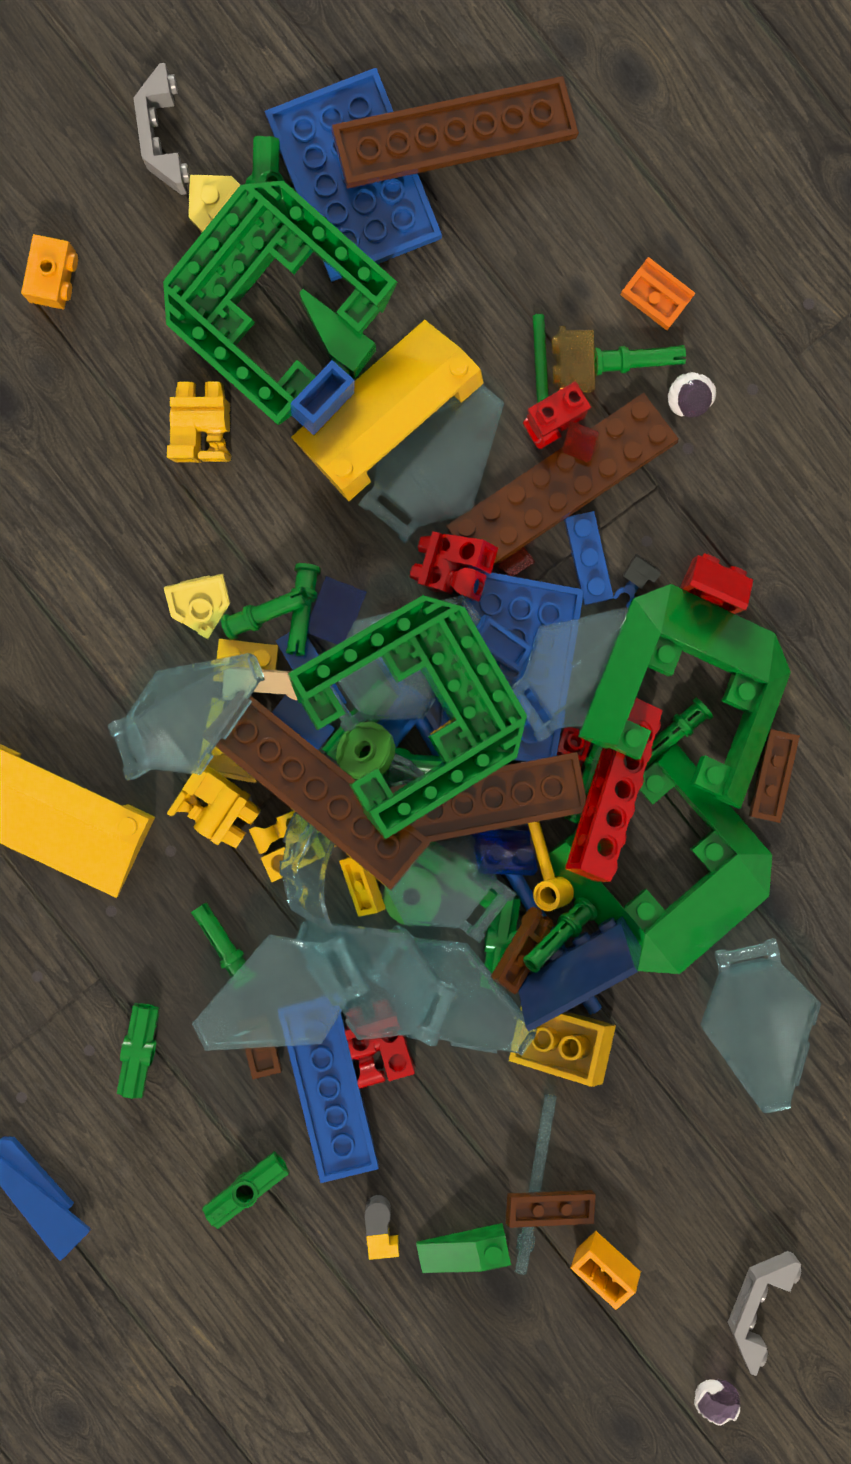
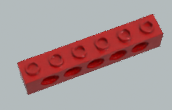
M638 698L635 699L628 720L651 730L641 759L635 760L611 748H602L567 860L566 870L593 881L611 882L618 868L617 860L620 850L626 842L627 827L635 812L634 804L638 791L644 782L643 774L646 764L652 756V745L655 735L661 726L660 718L663 710ZM624 758H626L627 761L626 766L624 764ZM616 785H617V787H618V795L616 794V791H615ZM607 813L609 814L610 818L609 824L607 822ZM599 842H600V845H601L600 853H599V851H598V843H599Z

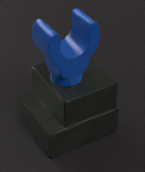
M636 554L623 573V577L629 581L624 587L616 590L614 599H617L623 592L628 593L630 600L627 602L626 607L629 608L632 599L635 598L634 594L637 589H642L648 579L655 583L661 574V570Z

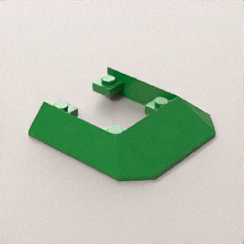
M283 180L240 185L163 281L166 325L277 425H280L292 416L291 402L316 376L296 360L279 382H277L237 346L255 323L237 304L272 261L277 259L295 275L314 252L355 289L338 309L337 314L360 334L363 333L379 312H384L398 283Z
M673 584L633 598L578 737L602 748H611L635 760L641 759L651 730L629 721L628 717L648 667L668 677L672 676L680 655L684 651L731 673L722 702L744 711L725 763L723 764L706 755L701 756L690 784L713 794L712 797L741 809L791 674L776 634Z
M424 595L287 674L299 704H302L316 730H319L346 714L330 686L370 662L382 657L396 683L418 670L422 671L451 721L450 724L428 736L443 763L394 793L390 790L378 768L349 784L363 807L364 814L384 839L392 836L516 759L527 717L526 712L466 608Z
M676 743L645 769L643 774L644 782L639 791L653 805L674 787L711 831L690 849L709 872L672 905L664 910L645 888L622 907L602 882L593 881L566 870L565 867L577 829L548 852L554 875L556 877H564L572 884L574 890L573 897L575 899L584 897L595 906L598 915L594 921L598 925L611 917L617 920L623 916L642 947L638 971L682 973L764 902L770 894L771 852L729 804L713 798V794L690 784L696 766ZM600 842L598 843V851L601 850Z

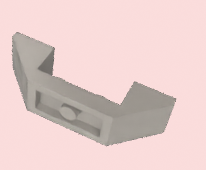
M159 63L133 97L141 156L151 173L179 194L184 195L187 194L185 183L190 182L187 163L182 164L178 153L162 155L160 138L155 137L154 127L158 126L156 109L175 106L173 94H178L175 75L169 74L166 63Z
M789 1251L749 1267L728 1320V1325L750 1374L757 1376L759 1368L765 1365L768 1350L761 1336L749 1330H752L756 1324V1311L760 1302L762 1303L766 1299L768 1293L767 1284L790 1292L793 1284H796L801 1276V1263L794 1253Z

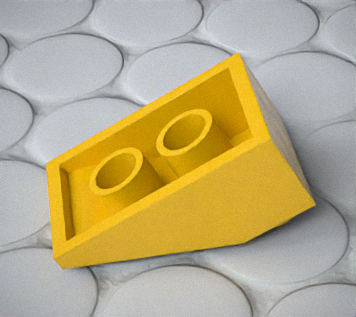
M521 1007L509 1061L590 1087L601 1085L604 1081L616 1025L564 1012L528 1032L525 1027Z

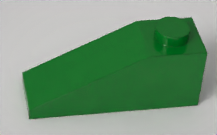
M302 289L299 293L301 302L330 360H333L348 375L356 379L376 352L375 342L363 333L357 332L343 318Z
M503 1223L416 1242L422 1273L482 1272L511 1265Z

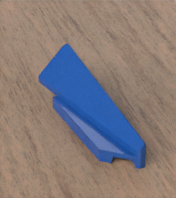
M4 1136L0 1138V1186L55 1257L61 1261L91 1229L68 1210L74 1202L15 1137Z

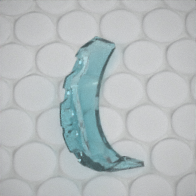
M395 754L389 769L382 776L389 787L408 784L424 773L412 761ZM294 813L283 839V842L286 843L284 857L280 861V875L283 877L288 898L286 901L293 912L331 934L333 926L326 909L324 885L327 865L335 844L297 813Z

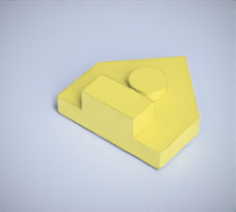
M190 175L189 219L201 233L240 186L232 176Z
M224 574L190 579L164 587L171 617L192 628L206 639L210 637L231 603Z

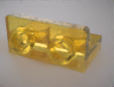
M559 326L557 335L552 336V354H557V365H553L552 370L553 384H558L559 391L576 381L582 392H594V330H566V326Z

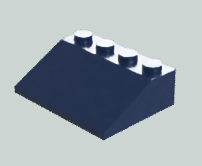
M623 916L617 920L613 917L605 920L598 925L599 930L590 935L588 932L580 934L572 940L573 944L565 949L561 947L538 972L535 973L530 970L519 989L525 1027L528 1032L638 972L642 947Z

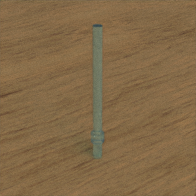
M545 1094L529 1192H541L557 1096L553 1094ZM522 1227V1233L518 1234L516 1248L519 1250L515 1272L518 1274H527L530 1252L534 1251L536 1240L533 1236L535 1227Z

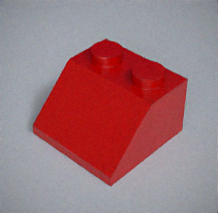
M709 554L694 557L680 588L734 614L745 611L749 604L753 579L746 576L747 572L735 566H730V568L724 567L719 564L720 560Z

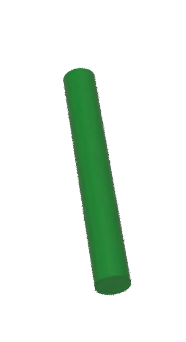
M544 314L533 315L537 403L549 397Z

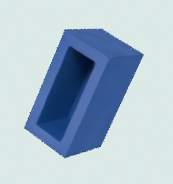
M331 360L291 402L292 417L310 433L315 435L354 394L355 380Z

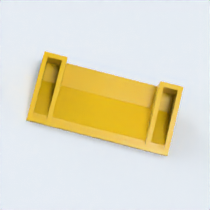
M424 320L355 380L354 394L315 435L303 426L291 438L340 493L350 501L371 483L367 474L369 469L450 398L455 396L462 403L484 383L481 369L459 346Z
M0 744V844L117 898L155 816L129 804L124 806L117 804L20 758L21 753Z

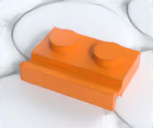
M648 257L620 295L668 331L694 297L695 292Z

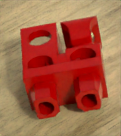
M574 381L528 408L529 414H527V419L523 421V425L538 449H542L562 437L558 428L564 431L585 419L591 406L577 382Z
M433 531L431 536L420 537L418 551L425 554L423 565L415 563L412 566L410 578L416 580L417 584L432 591L452 595L455 589L457 593L473 601L480 602L487 575L481 572L491 574L498 547L483 539L441 534ZM478 579V580H479L478 590H477V592L474 594V589H473V588H474V583H475V581Z
M388 998L372 1004L376 1018L365 1021L362 1006L346 1010L347 1026L345 1028V1035L352 1060L356 1059L359 1061L360 1076L357 1082L359 1089L386 1081L385 1072L378 1071L375 1067L373 1055L381 1051L389 1081L415 1074V1065L406 1042L398 1012H394Z

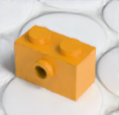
M33 234L21 294L29 303L65 309L66 301H69L72 295L71 274L72 271H76L78 265V254L69 241Z
M597 1231L576 1249L571 1269L615 1310L636 1293L641 1271Z

